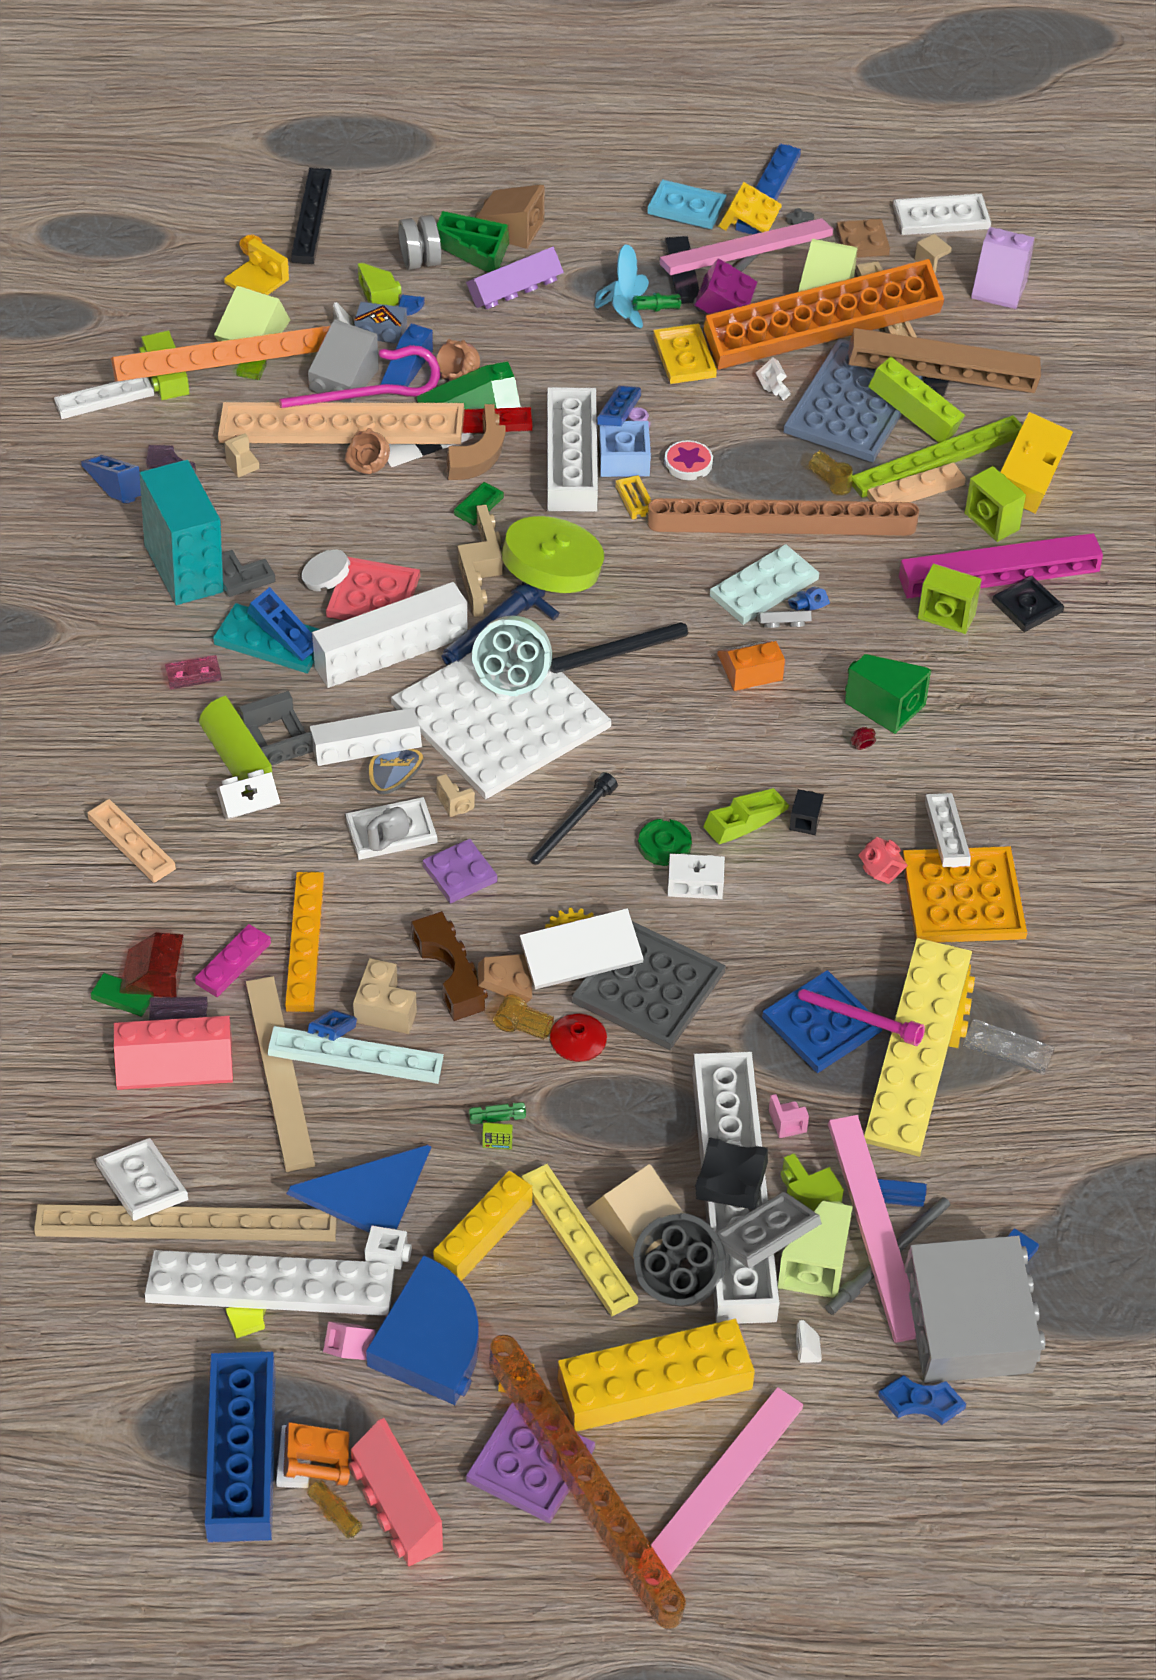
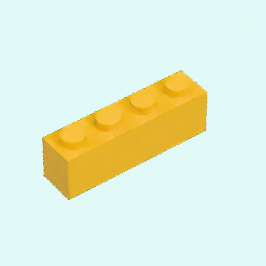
M509 1170L434 1249V1261L449 1269L462 1281L532 1206L533 1186Z

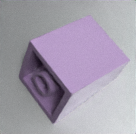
M989 227L983 242L971 298L1016 309L1028 280L1035 237Z

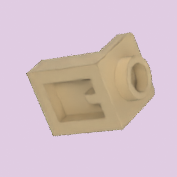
M447 774L437 777V796L450 817L464 814L474 809L475 792L472 788L460 792L457 784L452 783Z

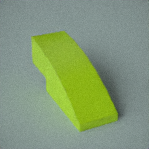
M774 788L733 798L730 806L710 811L703 827L718 844H723L762 827L789 808V804Z

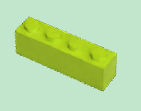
M892 357L888 358L877 368L868 386L939 443L950 439L957 432L965 417L964 413Z

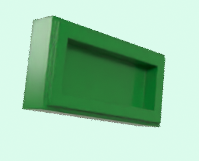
M483 482L454 509V515L474 526L477 524V506L487 505L488 511L492 510L504 498V492Z
M103 973L91 992L92 1000L141 1017L155 997V992L152 989Z

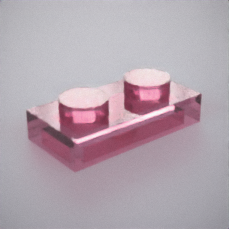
M216 655L165 664L170 690L222 681Z

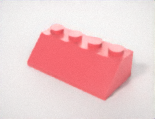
M230 1016L114 1023L117 1090L233 1083Z
M385 1418L380 1419L351 1448L352 1462L349 1463V1468L356 1481L361 1479L365 1487L362 1489L369 1506L375 1505L378 1510L377 1519L384 1532L389 1530L393 1538L391 1545L398 1558L403 1557L409 1567L443 1550L442 1520Z

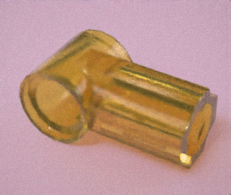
M818 451L809 461V468L830 484V491L836 495L850 493L852 489V467L847 463L836 462L825 452Z
M508 994L495 1013L493 1023L505 1032L519 1030L544 1040L547 1039L551 1032L554 1016L530 1008L522 998Z

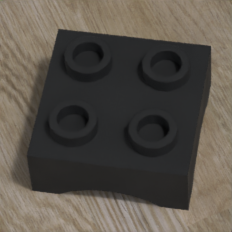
M709 1137L703 1165L695 1184L696 1199L755 1210L768 1164V1148L761 1146H735L720 1139Z

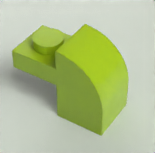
M795 1153L784 1157L781 1178L787 1186L788 1195L812 1211H815L822 1201L842 1203L844 1189L830 1167L808 1175Z

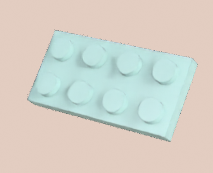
M785 544L711 588L710 597L744 625L757 617V612L769 610L819 579V572Z

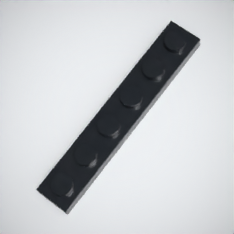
M309 168L291 253V263H315L332 178V169Z

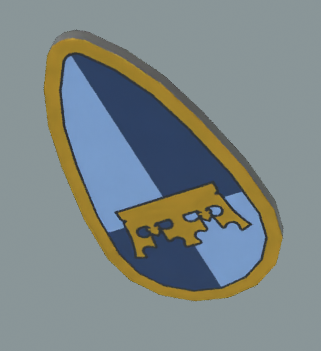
M408 749L375 755L369 765V778L372 788L378 794L383 795L399 788H405L406 783L422 766L423 754L418 750Z

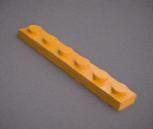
M324 872L296 873L285 1003L286 1012H314Z

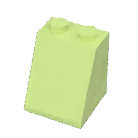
M812 239L798 292L854 278L858 247Z
M236 286L214 335L218 342L282 333L289 324L290 318L278 298Z
M836 1201L821 1202L814 1212L820 1215L822 1224L788 1244L782 1252L778 1281L779 1289L834 1298L838 1294L853 1206L844 1205Z

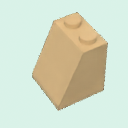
M650 1164L587 1208L590 1214L633 1259L635 1244L642 1231L651 1222L659 1217L684 1213ZM659 1239L652 1243L647 1249L646 1254L661 1245L663 1240Z

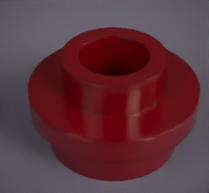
M861 727L854 731L850 741L858 750H864L876 742V732L873 728Z

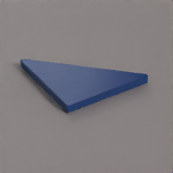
M422 1146L290 1186L286 1194L370 1233L371 1226L397 1230L429 1155L431 1146Z

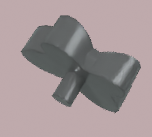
M796 208L794 213L786 215V222L791 225L814 220L813 213L804 212L801 208Z

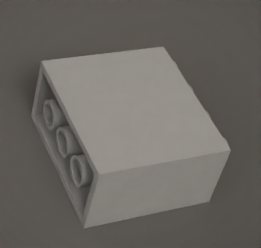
M1019 1236L910 1246L904 1268L910 1283L911 1291L909 1298L924 1383L1033 1373L1036 1363L1040 1361V1353L1045 1349V1338L1043 1332L1038 1331L1039 1308L1036 1302H1032L1033 1279L1032 1275L1026 1272L1025 1265L1028 1263V1254L1026 1247L1021 1246Z

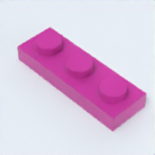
M248 924L195 977L196 985L218 998L271 944V937Z

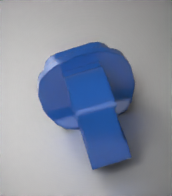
M814 586L810 587L806 592H797V596L790 598L788 603L792 609L798 611L801 609H819L830 604V601L824 589Z

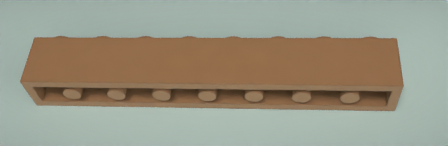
M858 328L853 329L849 343V365L877 369L888 358L892 357L914 375L1029 393L1036 392L1041 378L1040 356Z

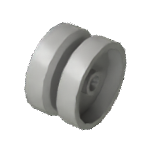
M433 215L420 216L417 225L412 218L400 219L398 223L399 242L406 269H419L422 265V259L427 267L440 265L441 246Z

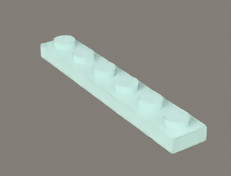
M273 1027L268 1056L439 1083L444 1054L343 1037L331 1041L328 1040L329 1035L322 1038L318 1036V1033L310 1034L307 1031Z

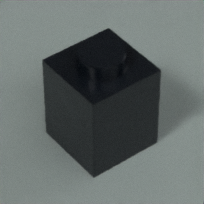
M797 790L791 812L789 830L816 836L822 813L824 794Z

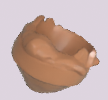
M448 339L441 346L436 356L442 379H450L452 381L480 367L478 351L474 346L465 342V340L453 341Z
M368 428L366 431H358L347 448L345 462L360 473H376L385 466L389 459V443L385 437L378 432H374L371 428Z

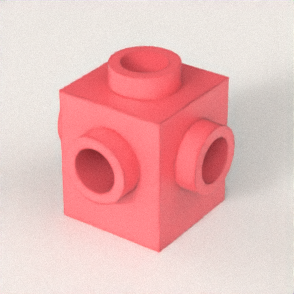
M879 837L870 841L858 855L864 863L863 869L874 879L890 884L908 866L899 854L901 851L899 846L892 840L886 841Z

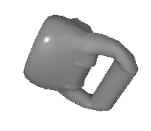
M401 807L386 808L383 814L377 816L369 823L367 833L371 850L382 851L393 842L399 841L408 835L409 820L404 809ZM380 823L383 833V840L379 842L378 824Z

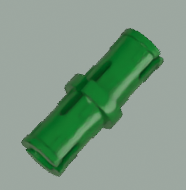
M653 293V295L649 296L634 295L632 305H636L633 306L634 311L653 310L654 312H659L661 309H680L681 299L679 294L660 295V293Z

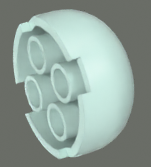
M504 616L490 622L477 637L472 650V663H474L476 672L481 678L480 681L491 691L509 696H518L519 694L536 689L546 677L552 662V648L544 630L532 620L521 616ZM515 644L519 645L517 652L513 649ZM507 666L510 668L508 679L511 683L522 685L528 680L529 676L532 677V682L523 687L516 686L505 689L500 687L504 684L500 682L499 676L504 673L503 669ZM490 674L496 675V679L492 680ZM520 674H526L524 677H519Z

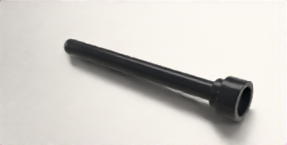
M602 772L597 777L593 786L594 790L531 856L530 861L533 865L540 864L601 797L611 795L615 791L618 783L611 774Z

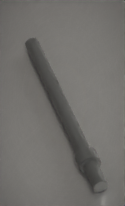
M942 1197L896 1240L900 1252L950 1207V1202L947 1198ZM871 1265L867 1266L855 1279L847 1281L839 1288V1293L825 1306L829 1314L834 1315L847 1302L851 1303L860 1295V1290L874 1278Z

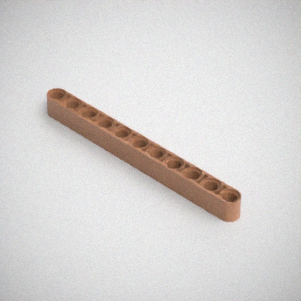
M658 498L649 503L648 527L656 532L907 536L916 532L919 508L916 504L910 502Z

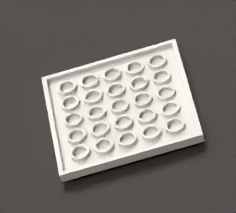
M517 644L513 645V649L516 652L519 646ZM472 652L459 662L451 663L391 697V704L397 710L414 708L420 725L421 735L485 800L611 727V719L562 672L554 673L549 669L546 677L536 689L519 694L518 696L498 694L491 691L480 681L481 678L476 672L474 663H472ZM507 666L503 669L504 673L499 676L500 682L504 684L500 687L505 689L516 686L523 687L532 682V677L529 676L528 680L522 685L511 683L508 679L510 668ZM490 674L492 680H495L496 675ZM520 674V675H519V677H524V676H526V674Z

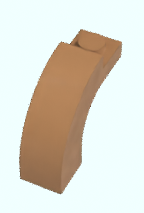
M494 404L484 405L482 415L484 436L480 441L470 446L448 447L446 459L448 480H465L477 477L488 471L498 460L503 447L506 425H499V414H495Z

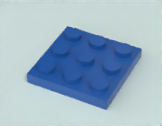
M828 970L765 1009L762 1018L816 1073L824 1070L882 1032L880 1027L799 999L798 992L805 989L869 1011Z

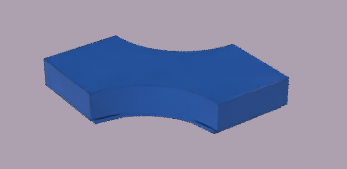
M902 1375L881 1389L878 1397L897 1418L908 1414H923L932 1417L943 1425L966 1408L964 1400L947 1382L925 1386L912 1382L905 1375Z

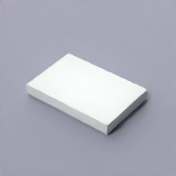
M424 797L345 814L358 860L438 843ZM401 807L404 809L409 820L408 835L399 841L393 842L382 851L371 850L367 833L369 823L377 816L383 814L386 808ZM381 823L378 824L379 842L383 840Z
M151 1138L96 1158L97 1167L133 1221L188 1200V1192Z

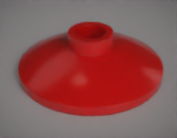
M576 1013L564 1016L554 1024L550 1033V1042L554 1051L562 1058L574 1062H583L597 1057L604 1050L607 1043V1033L603 1024L596 1018L587 1014Z

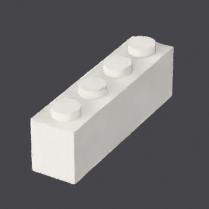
M414 708L310 726L313 752L318 766L422 747L420 725Z

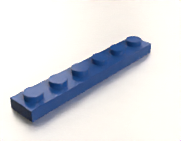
M780 143L755 189L776 201L800 157L801 149ZM740 219L736 223V231L752 235L760 232Z

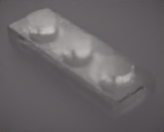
M973 1019L963 1045L969 1049L1043 1075L1046 1073L1055 1047L976 1019Z

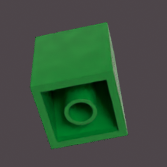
M864 654L858 661H853L847 670L849 675L848 683L845 687V704L894 734L926 705L931 669L927 667Z

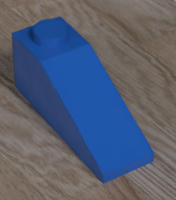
M411 323L401 336L396 350L412 345L421 346L432 353L433 330ZM418 355L391 360L380 385L390 384L408 387L426 360Z
M105 455L81 461L82 467L111 498L120 500L121 503H130L136 500L135 497L141 496L139 466Z
M270 587L250 603L247 610L250 616L266 633L299 660L304 661L314 652L312 633Z

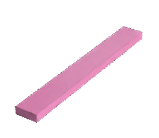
M822 218L662 256L660 257V265L670 275L711 266L718 258L727 262L810 242L812 239L818 240L833 235V228Z
M858 1115L829 1120L828 1127L894 1343L916 1339L909 1298L911 1291L907 1273H905L904 1263Z
M776 1388L631 1569L632 1576L655 1592L659 1591L803 1408V1403L780 1388Z

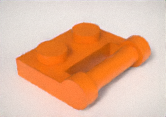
M288 1423L285 1428L284 1477L295 1478L298 1475L335 1481L336 1485L346 1486L348 1484L350 1468L348 1467L349 1432ZM297 1459L335 1464L336 1467L331 1468L298 1463Z

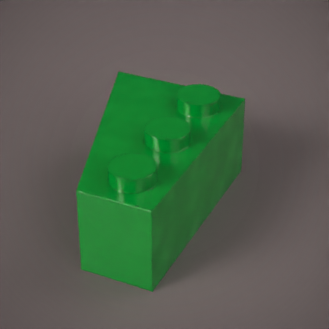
M442 211L437 222L441 249L487 273L499 269L509 245L508 224Z

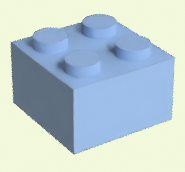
M625 421L622 427L600 425L599 453L601 477L650 476L651 452L648 421Z

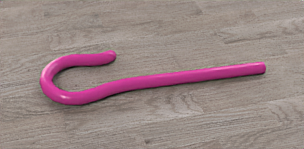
M410 345L397 350L381 349L379 350V356L387 360H396L410 355H418L424 358L431 369L429 381L419 388L384 384L279 399L280 408L379 394H399L416 397L436 388L440 379V366L436 357L429 350L421 346Z

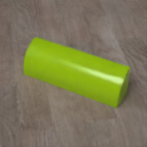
M225 695L212 701L201 713L199 724L232 776L237 777L238 781L249 779L248 773L263 770L264 774L272 773V765L228 697ZM245 787L243 793L247 794L249 792H252L253 790L249 791L247 790V787Z

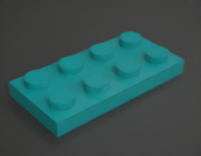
M235 603L213 637L214 645L307 674L314 664V652L304 661L299 660L259 626L247 612L249 607ZM304 624L311 633L320 630L319 628Z

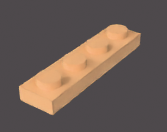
M950 463L868 489L867 497L871 502H913L964 486L966 478L955 463Z
M110 799L87 812L88 819L153 883L176 869L175 862Z

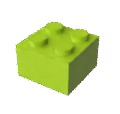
M992 466L970 478L965 514L996 542H999L1020 530L1026 494Z
M933 563L923 583L918 619L966 634L976 614L982 579Z

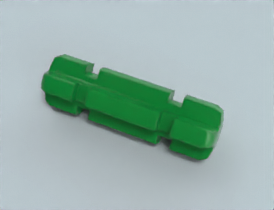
M524 1102L512 1103L513 1106H509L508 1103L485 1106V1109H481V1106L469 1108V1120L471 1124H481L482 1120L490 1123L508 1121L510 1117H514V1120L526 1118Z

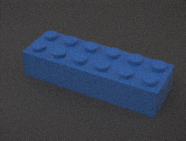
M274 1352L211 1353L205 1529L208 1542L272 1540L276 1379Z

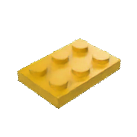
M699 323L653 330V338L670 384L716 378L717 370Z

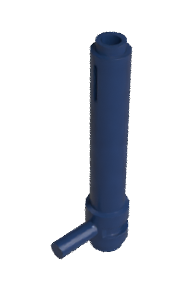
M522 582L521 585H518L511 591L508 598L444 649L442 660L447 666L455 661L459 662L472 652L474 643L481 631L490 622L498 618L517 616L522 611L530 609L533 605L538 607L552 620H555L560 612L542 599L545 596L546 590Z

